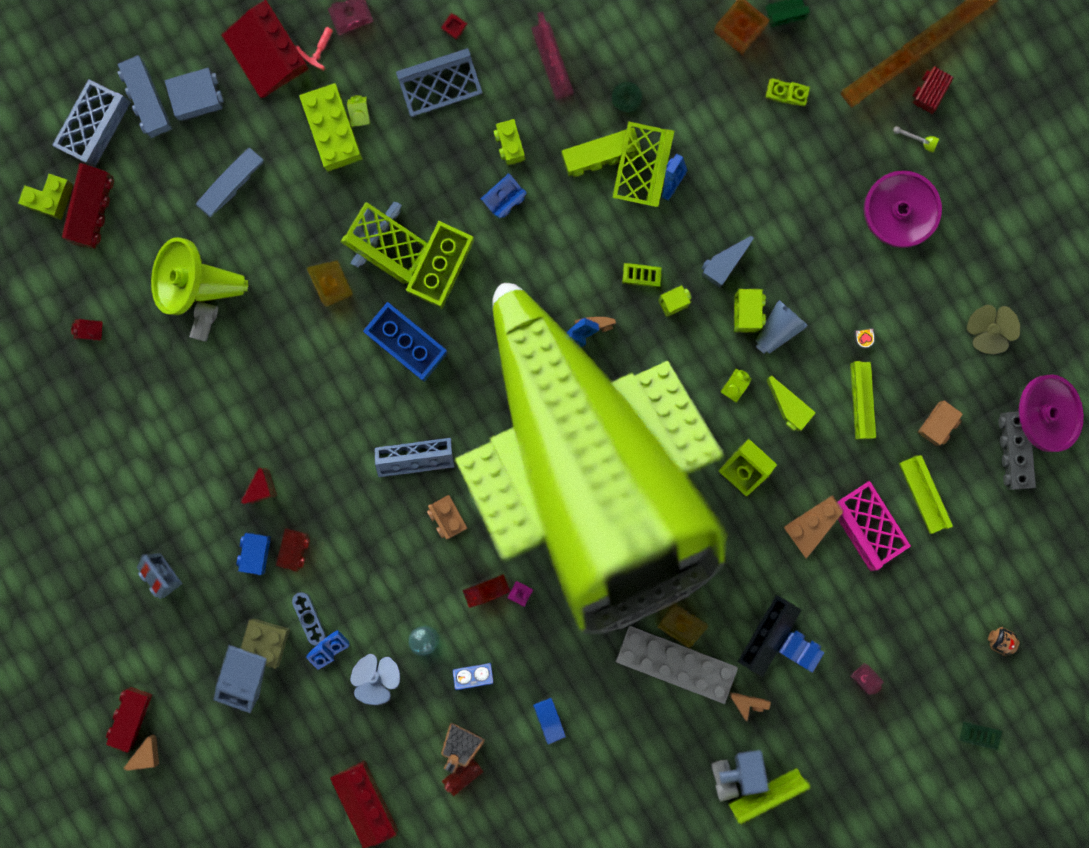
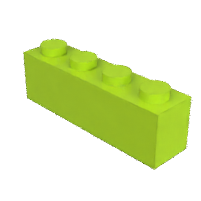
M631 128L630 135L635 141L638 137L635 128ZM626 130L562 150L561 155L568 176L573 175V177L584 174L586 170L596 171L601 169L602 165L619 163ZM638 141V142H636V144H637L638 148H639L640 151H641V146H640V143H639V141ZM634 145L627 148L626 151L629 159H633L639 154Z

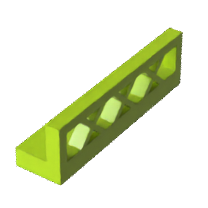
M855 361L850 364L855 439L876 438L871 362Z
M922 455L899 463L929 534L953 527Z

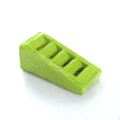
M624 263L622 284L660 287L662 267ZM629 269L633 270L632 279H629ZM637 270H641L640 280L636 279ZM644 271H648L647 281L644 280ZM652 271L656 272L655 282L651 281Z

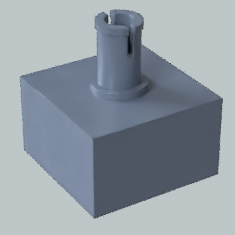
M761 750L737 754L735 756L736 770L719 772L721 784L739 782L742 796L768 791Z

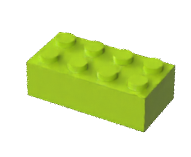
M336 83L299 95L326 171L328 172L363 160Z
M438 221L406 288L407 293L443 309L474 243V237Z

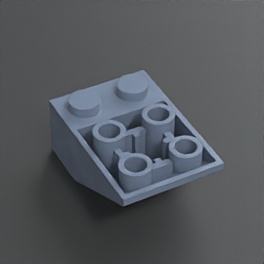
M229 646L216 686L214 700L251 713L260 695L266 658Z

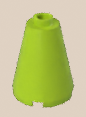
M201 264L202 276L196 301L201 302L244 295V291L248 292V280H244L245 276Z

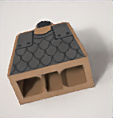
M451 723L441 753L449 758L444 769L455 773L459 764L465 767L468 766L484 744L485 739Z

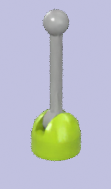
M899 126L893 129L895 134L900 133L923 142V147L932 153L939 141V138L934 136H928L925 139L901 130Z

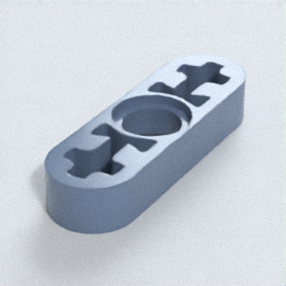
M305 592L297 593L292 599L294 609L309 643L318 645L326 638L325 630L309 594ZM299 596L306 598L304 605L306 608L310 606L311 610H306L301 614L300 610L304 608L302 604H297ZM305 614H313L314 622L312 624H307L304 621ZM316 624L318 625V627L315 628L316 633H321L322 635L319 638V642L317 641V639H312V636L314 635L313 629L310 631L308 630V628L313 627Z

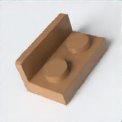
M450 495L428 506L430 510L427 513L431 520H436L439 525L436 529L441 538L445 537L447 540L467 529Z

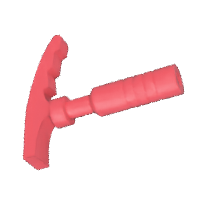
M326 27L317 45L316 53L311 58L299 46H296L300 55L309 64L322 71L325 70V67L319 64L317 60L320 59V54L325 49L333 32L328 27Z

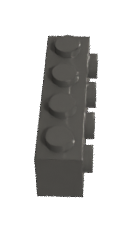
M1019 411L1000 413L1001 417L998 419L999 428H1002L1000 445L1004 451L1002 465L1005 467L1006 473L1003 477L1004 485L1007 486V490L1036 488L1032 443L1024 434L1020 423Z

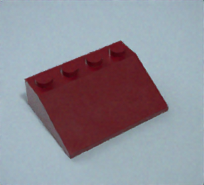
M267 0L249 9L222 34L223 39L261 99L309 70Z

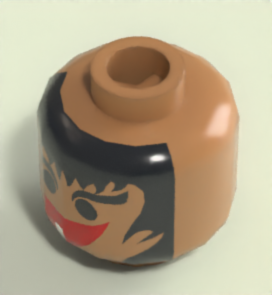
M1000 627L996 631L992 630L989 634L988 641H990V648L993 651L1008 656L1014 654L1018 649L1019 640H1017V635L1014 632Z

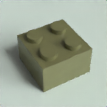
M253 618L248 622L241 649L266 658L265 666L277 668L280 666L290 629Z

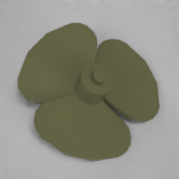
M984 305L970 316L967 330L973 335L979 334L973 339V346L983 353L997 354L1008 349V340L1014 341L1019 338L1020 323L1017 315L1009 307L1002 306L996 313L994 306Z

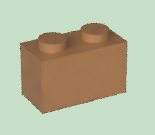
M940 401L917 433L935 446L944 445L951 436L949 435L953 428L956 429L962 421L960 418L963 414L946 401Z

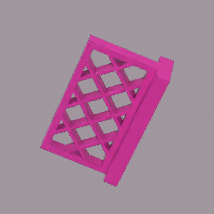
M870 481L837 501L843 509V513L837 520L870 571L880 569L885 563L911 547ZM868 488L871 493L870 500L861 498L862 490ZM848 499L857 500L855 510L848 509L845 501ZM860 501L869 503L868 513L859 512ZM873 505L881 508L880 517L871 515ZM858 515L867 517L865 527L858 525ZM870 518L879 520L878 530L869 528ZM883 521L891 524V533L882 531ZM868 531L877 533L875 543L869 542L867 539ZM881 534L890 536L888 546L879 544ZM894 537L899 538L904 546L899 549L892 548ZM878 547L887 549L886 558L883 560L877 555Z

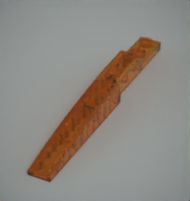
M966 0L903 45L897 52L846 87L840 94L851 108L919 61L999 0Z

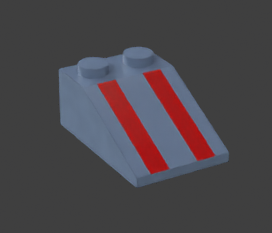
M161 553L148 554L141 558L137 569L140 571L138 575L144 582H148L150 585L149 589L155 597L159 599L164 598L183 584Z

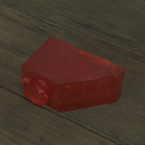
M504 574L463 590L469 608L484 604L510 592Z

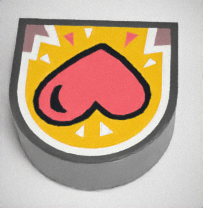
M874 328L853 331L855 343L859 348L867 349L874 344Z

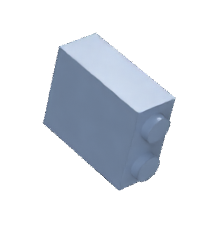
M209 68L165 80L174 115L179 121L223 109L221 102H224L221 91H218L216 84H219L217 75L212 73Z

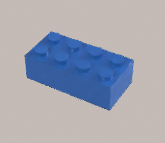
M388 302L363 330L367 336L423 382L426 381L448 354L445 348Z

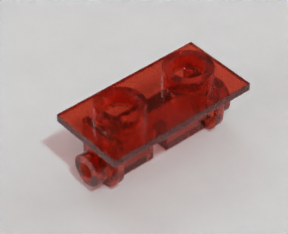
M472 759L468 766L460 765L455 773L448 775L442 780V783L445 785V790L454 797L484 771Z

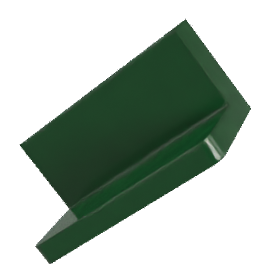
M783 0L765 6L770 28L807 19L810 14L808 5L804 6L803 0Z

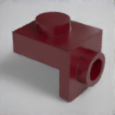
M75 320V323H72L71 334L74 335V339L101 341L103 321Z

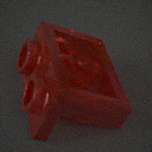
M285 528L276 566L298 572L300 568L303 569L306 559L303 557L304 550H308L310 544L309 534Z

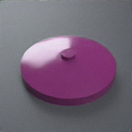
M895 171L884 175L870 188L864 202V217L869 230L878 240L892 247L907 248L922 243L934 233L942 215V203L935 186L924 176L911 171Z
M1058 375L1037 377L1028 383L1020 398V423L1024 434L1035 447L1045 452H1059L1070 448L1077 441L1083 427V406L1076 389L1069 381Z

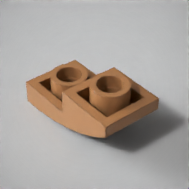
M587 317V319L598 323L599 330H602V332L612 330V326L616 324L615 319L608 317ZM582 319L575 320L574 324H576Z

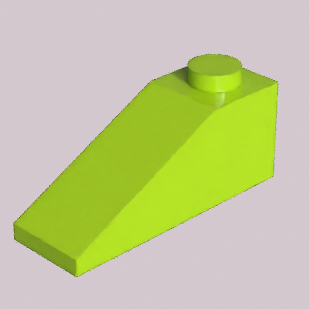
M773 376L768 377L767 383L783 419L787 422L785 425L792 431H801L816 412Z

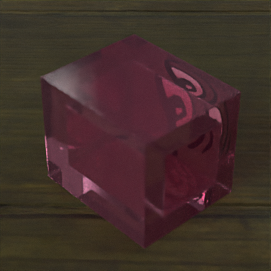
M865 663L850 676L868 695L872 693L874 695L882 688L881 685L884 683L870 666Z

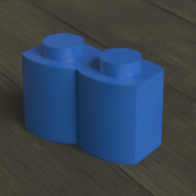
M796 630L794 633L789 632L778 652L813 673L824 654L820 650L822 646L814 641L808 643L804 640L805 636Z

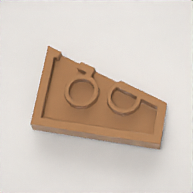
M832 495L784 526L806 559L843 513V509Z

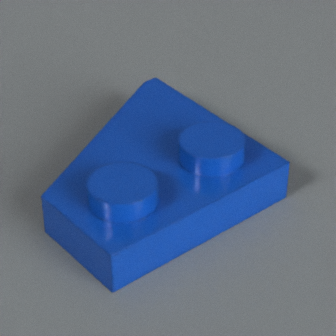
M678 154L671 158L666 166L662 198L668 201L688 171L684 158Z

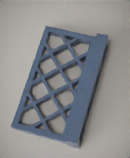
M468 48L396 72L411 117L482 94ZM466 62L470 66L467 76L458 72L460 64ZM448 69L454 72L449 82L440 78L442 70ZM456 74L466 78L462 88L452 84ZM431 75L436 78L431 88L422 84L424 76ZM438 80L448 84L444 94L434 90ZM468 80L475 83L477 91L469 93L463 90ZM413 81L418 84L413 94L406 91L405 82ZM420 85L430 90L426 100L416 96ZM450 86L460 91L457 98L451 99L445 96ZM432 92L442 96L438 104L433 105L428 102ZM414 98L424 102L420 110L413 112L411 103Z
M88 80L53 146L95 167L131 102L123 95ZM93 86L97 88L98 95L90 97L89 92ZM109 95L113 96L112 102L105 105L103 98ZM100 99L101 107L93 110L91 102ZM88 104L89 111L81 114V106ZM103 111L104 116L102 120L96 122L94 114ZM91 116L92 124L84 126L82 118ZM78 120L80 128L71 130L72 122ZM94 128L95 133L93 136L87 138L85 131ZM81 132L83 140L75 143L73 135ZM69 137L71 144L65 147L61 146L60 144L63 139ZM84 144L85 151L81 156L77 153L76 147Z

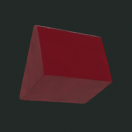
M258 468L241 503L253 504L277 496L270 470Z

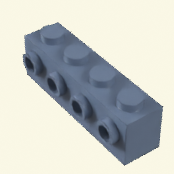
M138 55L119 63L120 71H118V75L121 81L126 83L127 88H125V92L128 98L134 102L132 108L135 115L139 116L142 121L139 125L143 133H147L152 138L171 130L172 127L144 60Z

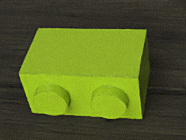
M681 285L662 294L658 301L666 317L687 308L692 298L688 289H684Z

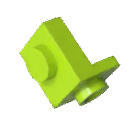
M360 95L351 97L347 101L351 127L370 124L367 98Z
M735 369L722 388L721 393L737 403L751 382L748 373Z

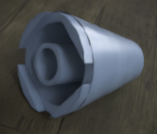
M779 300L755 340L758 343L756 347L762 353L767 351L770 354L803 331L808 325Z

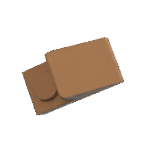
M730 692V698L746 721L750 706H752V710L763 712L764 709L769 710L771 702L769 700Z

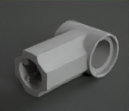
M200 301L197 302L194 310L195 319L189 337L207 342L211 325L216 320L218 314V306Z
M728 760L712 763V771L717 784L715 785L720 802L739 797L735 782L724 784L720 782L719 772L730 771Z

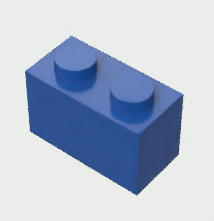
M245 533L241 537L240 547L242 552L238 556L236 564L239 567V572L257 575L265 574L271 536Z

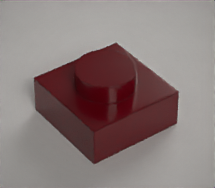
M451 13L442 25L441 30L457 41L467 27V23Z

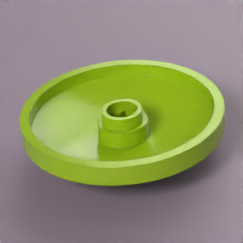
M172 238L161 247L154 261L151 275L152 295L158 309L165 314L180 315L186 312L195 301L200 288L202 276L201 259L196 246L188 239Z

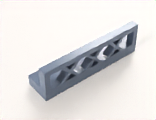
M451 438L375 448V466L378 477L454 467ZM447 445L445 450L437 449L439 446ZM421 448L428 449L426 452L423 453L418 452V450H420ZM407 450L409 452L406 455L399 454L401 451ZM383 453H389V454H390V455H389L388 457H386V458H380V454H383Z

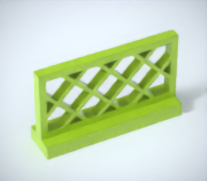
M628 122L612 198L653 207L659 206L666 166L674 136L673 130ZM631 127L639 128L643 136L634 141L630 135ZM653 131L661 133L659 141L654 145L647 136ZM645 137L651 147L641 152L636 142ZM634 145L639 155L630 160L626 151L627 148ZM652 149L656 157L654 161L648 163L643 154ZM641 156L646 166L637 171L632 161ZM630 164L635 173L626 179L622 170L623 167ZM648 168L652 176L650 180L644 183L639 173ZM637 175L642 185L633 190L628 180ZM626 183L631 192L626 196L617 195L619 186ZM642 187L648 192L646 201L640 200L635 194Z
M367 202L363 205L347 234L340 241L403 284L410 282L412 274L428 244ZM367 209L373 212L374 221H365L364 213ZM379 222H388L391 231L382 233ZM376 223L378 234L369 236L367 224ZM363 225L365 237L359 238L353 232L357 226ZM401 231L404 233L406 242L397 243L395 232ZM391 233L394 245L385 246L382 235ZM379 236L381 247H372L370 238ZM417 242L423 246L419 253L413 254L411 243ZM407 244L409 255L401 257L398 246ZM395 247L397 258L390 259L387 257L386 248ZM410 257L412 266L409 271L403 267L401 259Z
M795 768L768 782L767 792L741 796L728 804L737 822L741 824L810 788L808 782L801 776L799 770Z

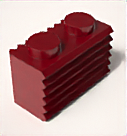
M933 67L930 71L927 70L921 79L924 81L921 87L918 86L912 95L915 98L913 104L933 114L954 77L937 67Z

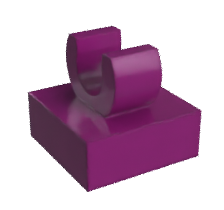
M516 581L508 599L525 607L533 589Z

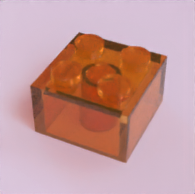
M736 0L716 24L714 33L743 56L766 29L770 20L746 0Z

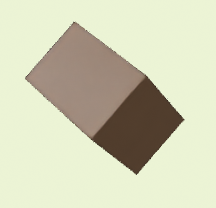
M154 734L145 740L124 769L151 768L159 764L157 739Z

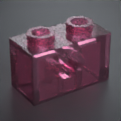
M365 0L336 2L328 8L338 35L373 22Z

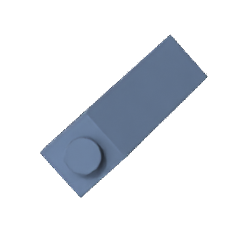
M750 236L715 255L711 261L707 259L701 268L704 270L702 276L720 288L754 237Z

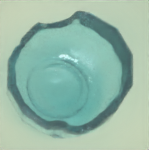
M430 626L418 627L408 637V646L414 654L419 656L433 653L439 645V635Z

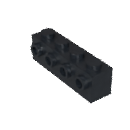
M776 595L737 662L763 677L802 610Z

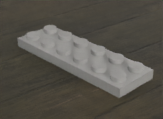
M630 625L616 659V662L723 704L726 702L738 667Z

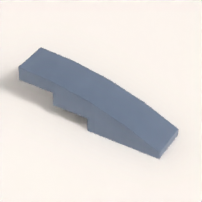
M248 148L212 184L196 203V206L206 215L212 217L236 195L237 190L250 179V175L263 164V159L252 149Z

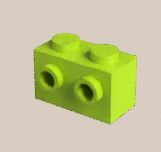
M512 119L496 124L497 130L494 131L496 142L500 141L502 148L499 149L501 159H505L507 165L525 161L515 120Z

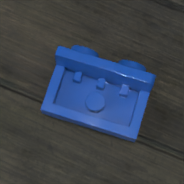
M507 174L481 198V201L495 217L503 218L510 213V209L515 204L518 205L525 199L524 196L527 192L519 186L510 174Z

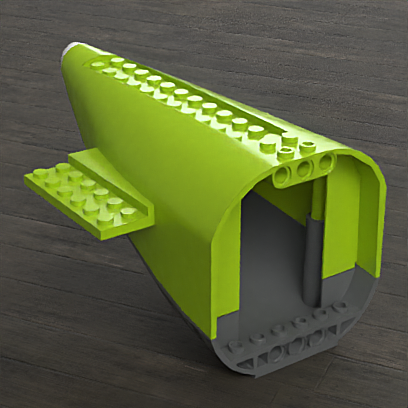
M502 283L494 293L493 316L514 428L490 438V443L455 460L503 559L506 560L546 541L556 574L580 631L596 634L622 629L690 596L691 593L715 576L723 566L724 532L698 492L685 476L722 458V453L668 361L635 376L631 373L611 382L580 346L524 290L515 284Z

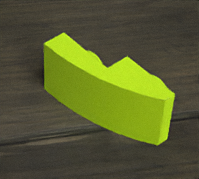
M772 78L769 80L766 98L783 103L806 106L810 87Z

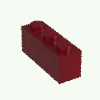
M133 687L122 691L119 698L121 702L120 707L115 710L112 718L114 724L106 734V739H108L106 745L125 752L133 750L153 694Z

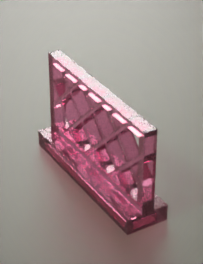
M543 11L537 13L538 25L531 27L555 100L572 95L573 89L549 22H546Z

